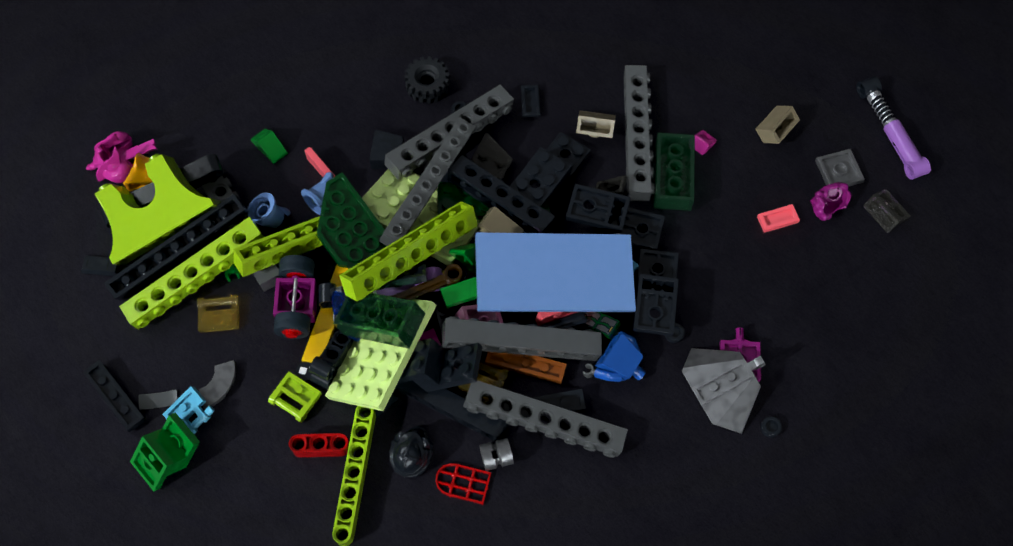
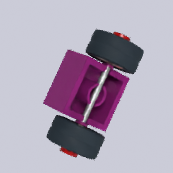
M288 255L280 259V278H276L273 315L275 317L274 333L280 337L290 339L307 337L310 333V324L316 322L318 284L316 279L313 278L315 263L309 257Z

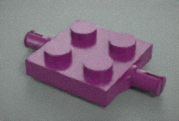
M744 328L735 329L736 339L720 340L719 342L720 350L740 352L747 363L761 355L760 342H751L744 339ZM761 368L752 371L758 382L761 380Z

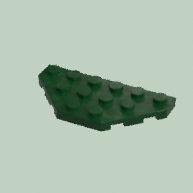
M342 172L326 182L316 236L339 267L352 268L386 247V245L379 241L385 229Z

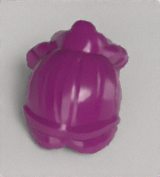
M835 182L824 186L820 191L815 192V196L810 200L815 215L822 221L831 219L835 211L847 208L851 200V192L848 190V184L842 182Z

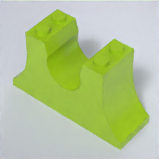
M155 154L149 158V162L145 163L148 177L155 186V196L149 205L143 208L139 207L134 200V196L125 187L107 183L99 188L100 191L95 193L96 198L108 217L112 229L113 246L109 258L112 264L127 265L154 249L220 204L221 201L205 197L196 191L186 180L174 158L163 154Z

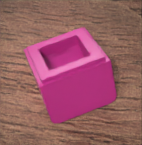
M702 130L694 135L689 145L703 155L717 140Z

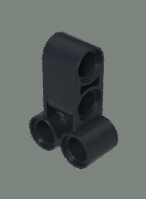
M347 330L337 331L320 357L316 356L313 359L309 368V372L312 373L310 378L312 383L327 390L329 389L339 367L347 356L348 350L352 346L350 332ZM335 356V357H337V358H335V359H330L329 357Z

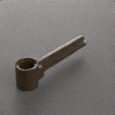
M450 264L445 270L441 271L442 275L391 296L389 301L392 307L396 308L441 287L463 281L464 277L461 267L457 264ZM452 273L459 274V276L454 279L449 277Z

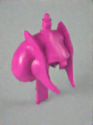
M121 131L113 132L94 146L95 155L93 162L86 166V170L92 171L98 168L96 172L98 181L107 179L114 183H123L133 167L130 160H134L138 153L144 155L156 150L155 140L152 139L139 146L132 147V138L128 133Z

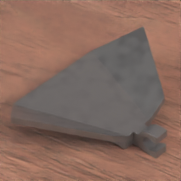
M691 348L682 373L708 418L714 425L742 434L761 388L752 371L765 366L764 360L760 355L747 363L740 352Z

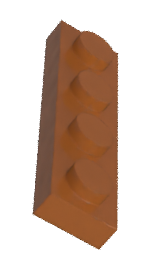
M488 352L485 360L487 365L562 384L567 365L566 363L539 356Z

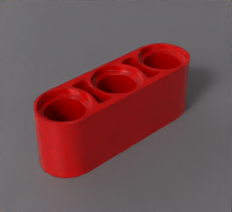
M341 433L297 434L289 440V447L297 457H342L348 453L349 440L346 435ZM344 441L345 446L343 448H336L338 442ZM303 442V448L295 449L297 443ZM318 442H324V443H325V445H324L323 448H321V449H316V448H315V446H316V444H317Z

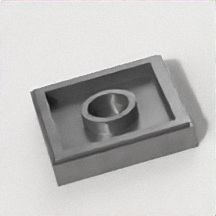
M851 149L817 157L815 160L826 185L842 182L848 184L849 187L863 183L865 180Z

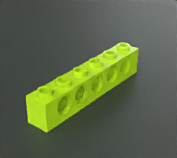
M320 216L235 248L234 265L242 277L278 264L284 256L300 255L323 246L316 236Z

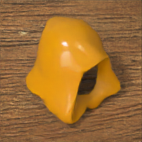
M140 153L136 154L133 167L123 182L128 191L139 189L153 182L148 177L145 163L150 161L149 157H145Z

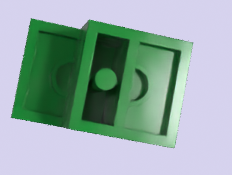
M175 412L168 416L163 428L142 436L130 463L150 488L156 491L161 488L168 475L187 467L200 441Z

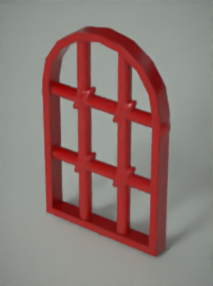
M449 463L443 465L438 470L435 482L442 494L483 505L491 472L461 464ZM449 466H456L454 473L443 469ZM459 467L472 470L471 477L457 473ZM475 472L488 474L487 481L474 477ZM439 474L451 475L453 477L452 482L439 481ZM456 477L470 481L468 488L456 485ZM473 481L486 484L485 491L471 488ZM438 484L448 486L450 488L449 493L443 491ZM453 488L465 490L467 492L466 497L452 494ZM470 492L483 495L482 501L470 499Z

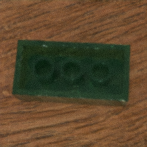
M657 134L654 172L655 209L691 211L694 203L695 135Z
M370 293L359 301L346 296L333 324L346 336L410 349L426 313L415 301Z

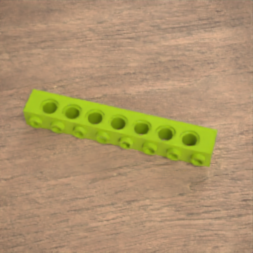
M460 201L340 274L345 295L355 301L362 300L368 294L380 289L387 282L396 279L397 276L410 270L419 262L426 260L427 257L440 251L443 247L455 242L462 235L469 233L478 226L473 206Z
M248 217L120 305V309L130 325L138 330L146 327L154 318L162 316L167 309L179 304L183 298L195 293L205 283L211 282L219 273L227 271L234 264L235 248L264 238V235L256 223Z

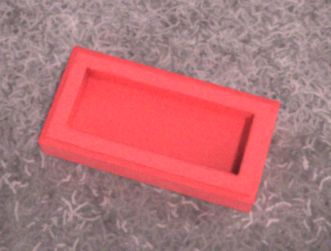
M793 204L760 213L757 216L764 233L793 225L800 221Z

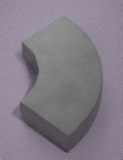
M234 360L215 365V373L212 380L205 387L199 389L200 394L206 400L202 405L204 410L209 405L213 407L222 401L234 384L236 377V363Z

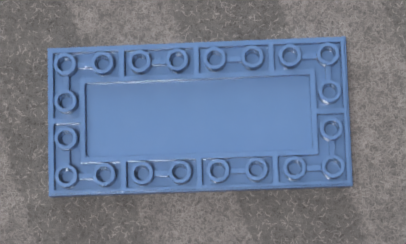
M475 233L477 312L636 311L631 235Z

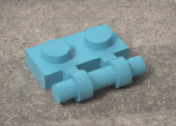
M190 386L162 415L167 420L170 414L176 412L191 432L195 434L198 431L197 428L203 422L206 423L215 410L210 405L203 410L201 406L206 400L195 387ZM196 413L198 417L191 423L188 419Z

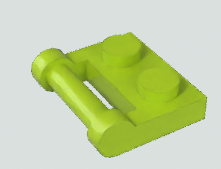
M288 371L270 395L268 402L272 405L276 404L296 417L295 420L302 423L322 393ZM282 393L303 405L301 410L281 399Z

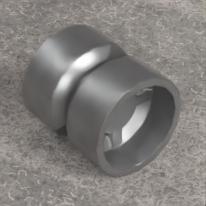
M508 438L497 440L495 444L489 442L479 445L485 471L496 469L499 464L502 467L514 464ZM496 450L497 459H493L492 451Z

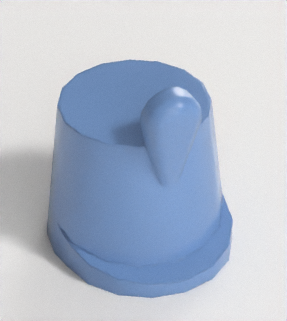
M327 172L323 179L309 190L303 189L301 191L306 204L318 215L321 213L326 182L334 177L332 172Z
M267 192L256 196L250 202L247 209L249 211L247 213L248 217L255 223L271 230L281 225L284 214L287 216L291 214L289 209L278 206L275 197Z

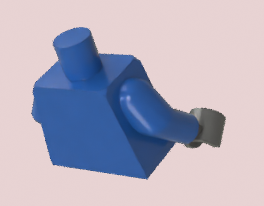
M618 329L596 363L595 367L597 368L594 369L591 364H586L585 367L591 369V372L586 373L583 371V375L586 378L594 376L601 380L614 382L630 379L631 376L641 380L646 371L638 366L643 359V355L640 353L636 339L623 331L619 332Z

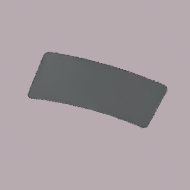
M177 390L139 394V409L171 406L177 400Z

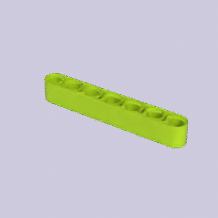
M357 406L355 410L332 532L333 539L340 546H349L354 540L376 420L374 409ZM363 411H371L368 417H361ZM360 430H367V434L364 437L357 436ZM362 449L364 451L361 457H354L356 450ZM352 470H360V473L357 477H350V473ZM349 490H356L353 498H346V493ZM346 510L352 511V516L349 519L342 518V514ZM348 531V537L345 540L341 541L338 539L340 532Z

